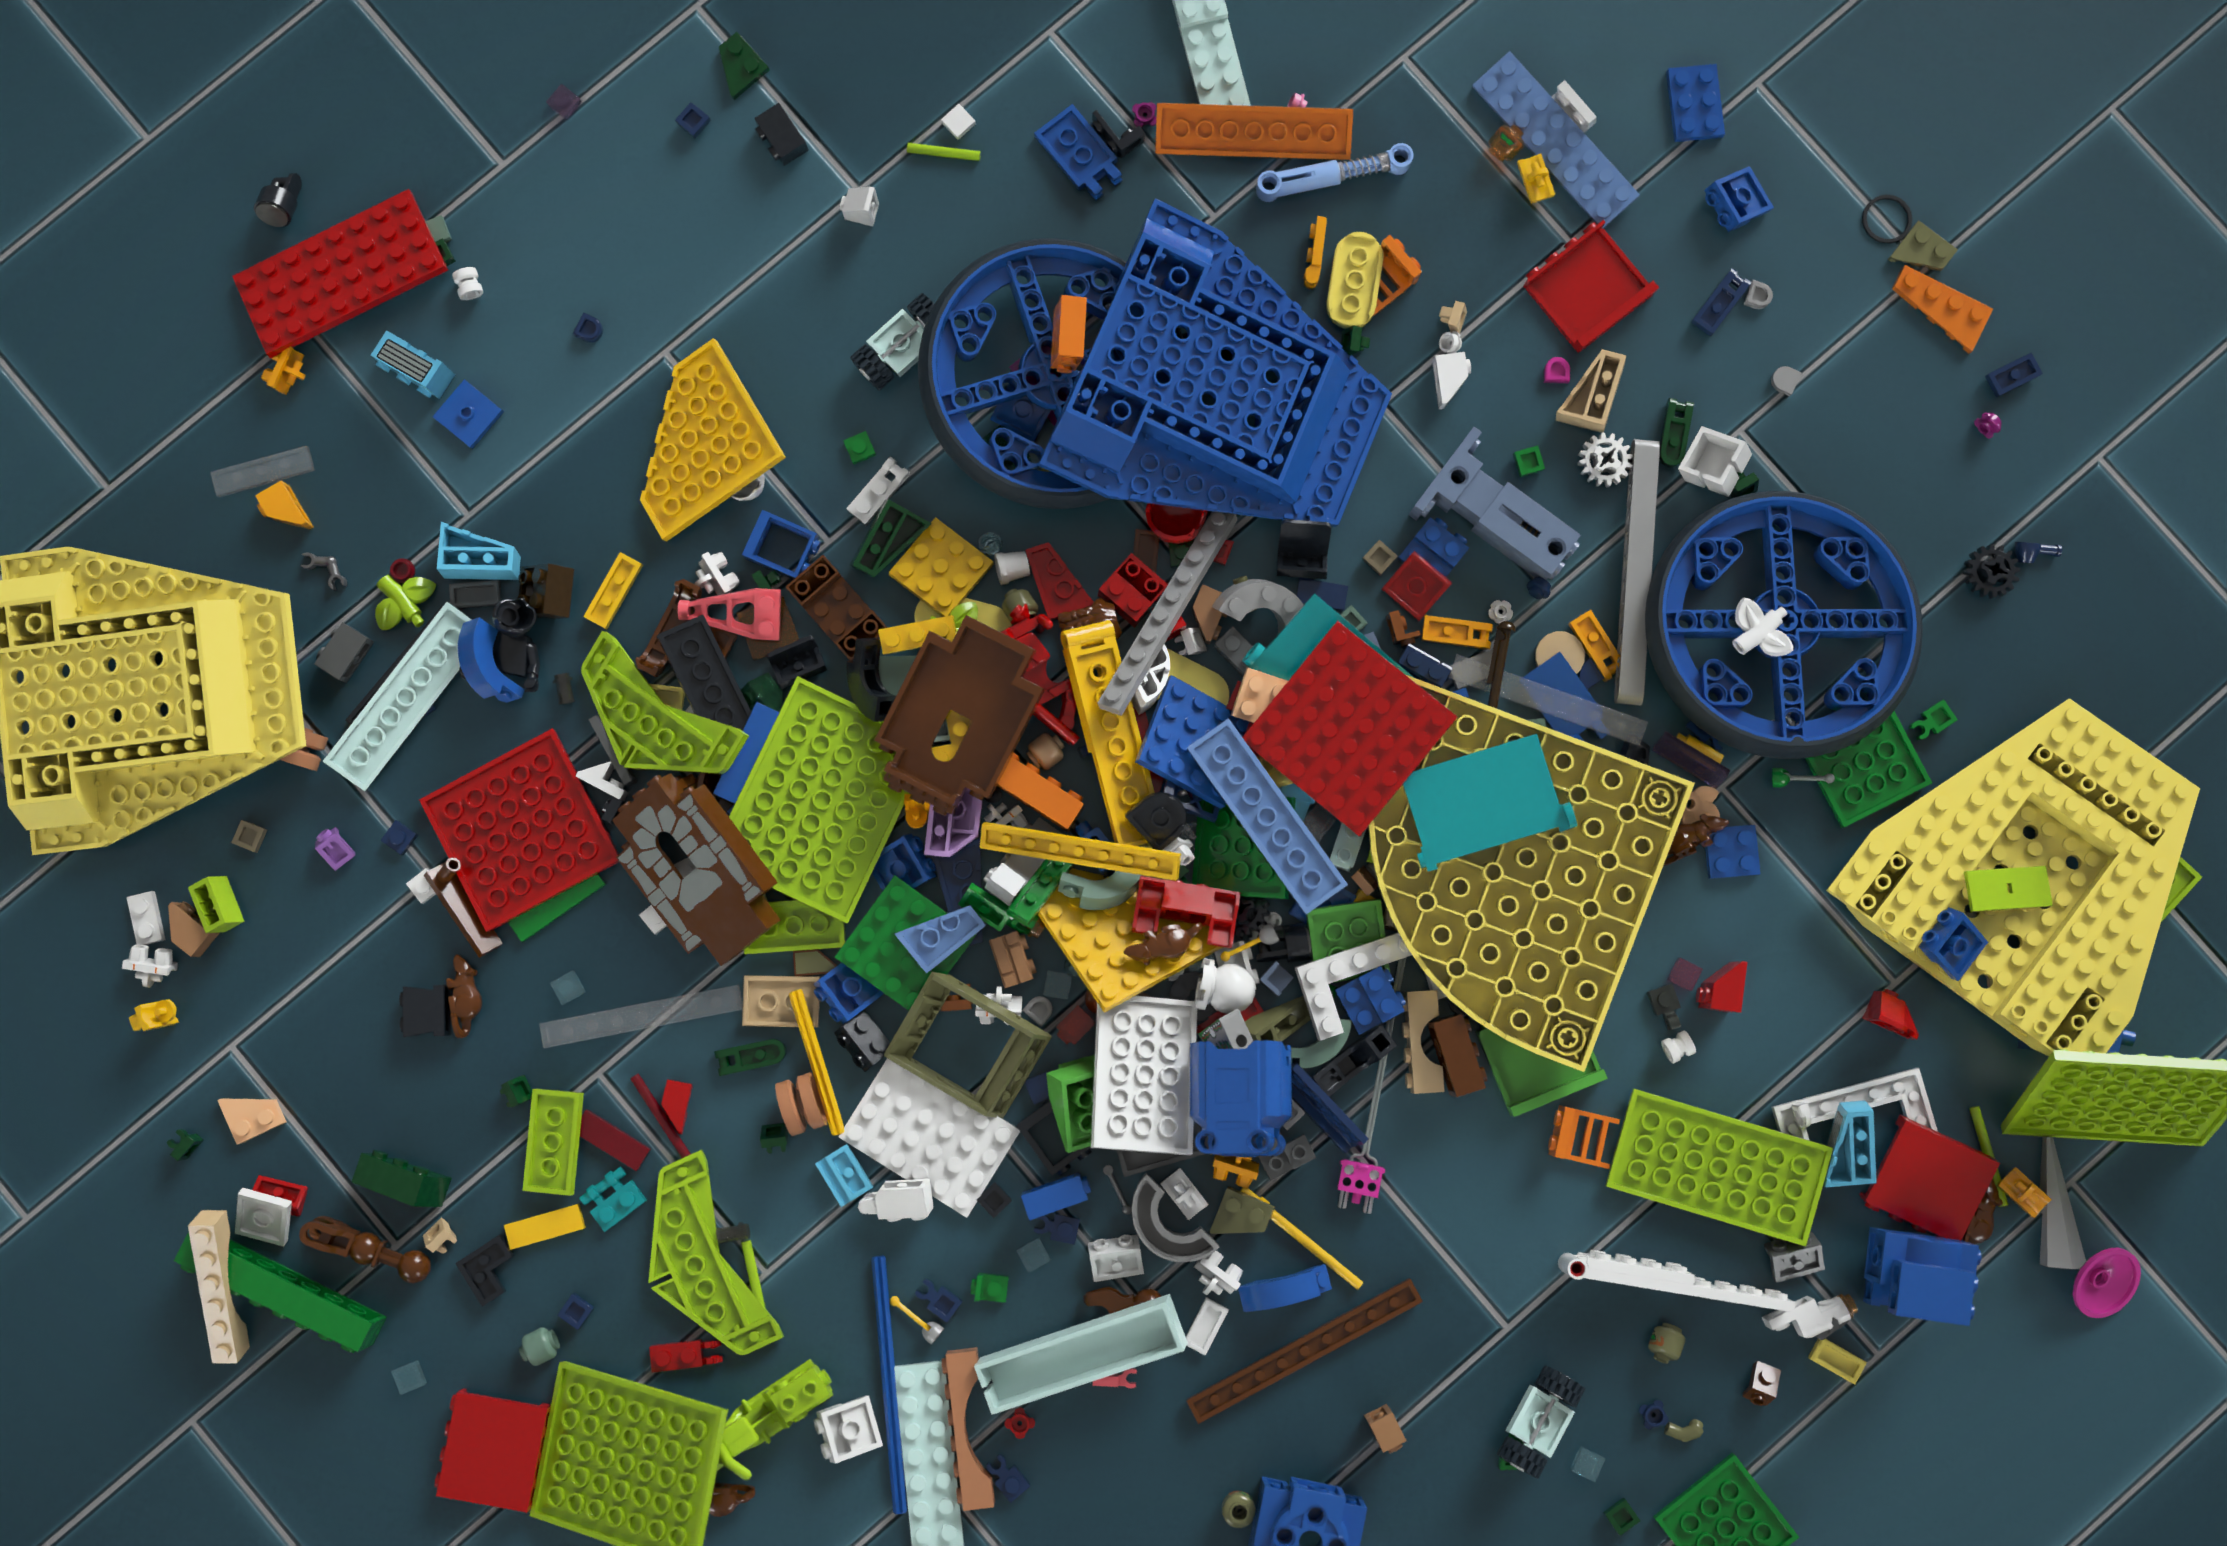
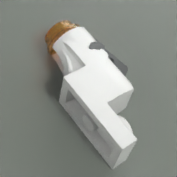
M1840 1294L1834 1298L1818 1302L1819 1305H1817L1815 1299L1805 1296L1795 1301L1794 1312L1776 1310L1763 1316L1762 1319L1765 1326L1772 1330L1780 1331L1790 1326L1789 1322H1792L1798 1335L1804 1338L1815 1336L1820 1340H1824L1837 1329L1847 1324L1848 1320L1854 1318V1314L1858 1313V1309L1849 1294L1844 1296Z

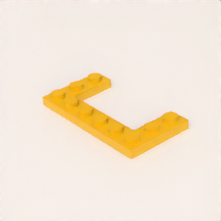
M953 615L878 630L883 655L921 648L929 631L951 642L957 633ZM952 710L949 711L946 717L951 744L932 748L935 758L943 762L949 761L955 756L972 720Z

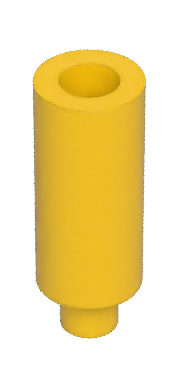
M1678 733L1674 739V742L1681 745V751L1713 770L1719 766L1724 757L1723 754L1690 734L1686 737Z

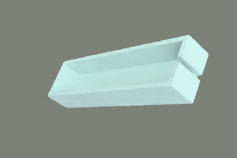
M1168 1294L980 1357L974 1368L981 1387H987L984 1395L993 1415L1183 1352L1187 1345V1340L1171 1296Z

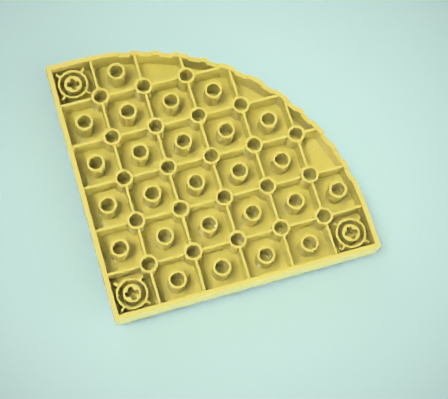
M1408 676L1458 717L1414 771L1537 734L1559 804L1571 803L1578 827L1562 832L1559 831L1558 827L1438 863L1436 864L1438 869L1428 872L1426 867L1421 868L1417 853H1421L1420 847H1422V843L1404 785H1402L1368 826L1370 852L1376 879L1389 916L1405 946L1425 974L1454 1004L1471 1018L1509 1042L1535 1054L1585 1072L1695 783Z

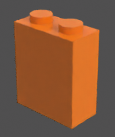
M1061 295L1054 308L1051 368L1057 369L1060 373L1075 371L1084 357L1086 297Z

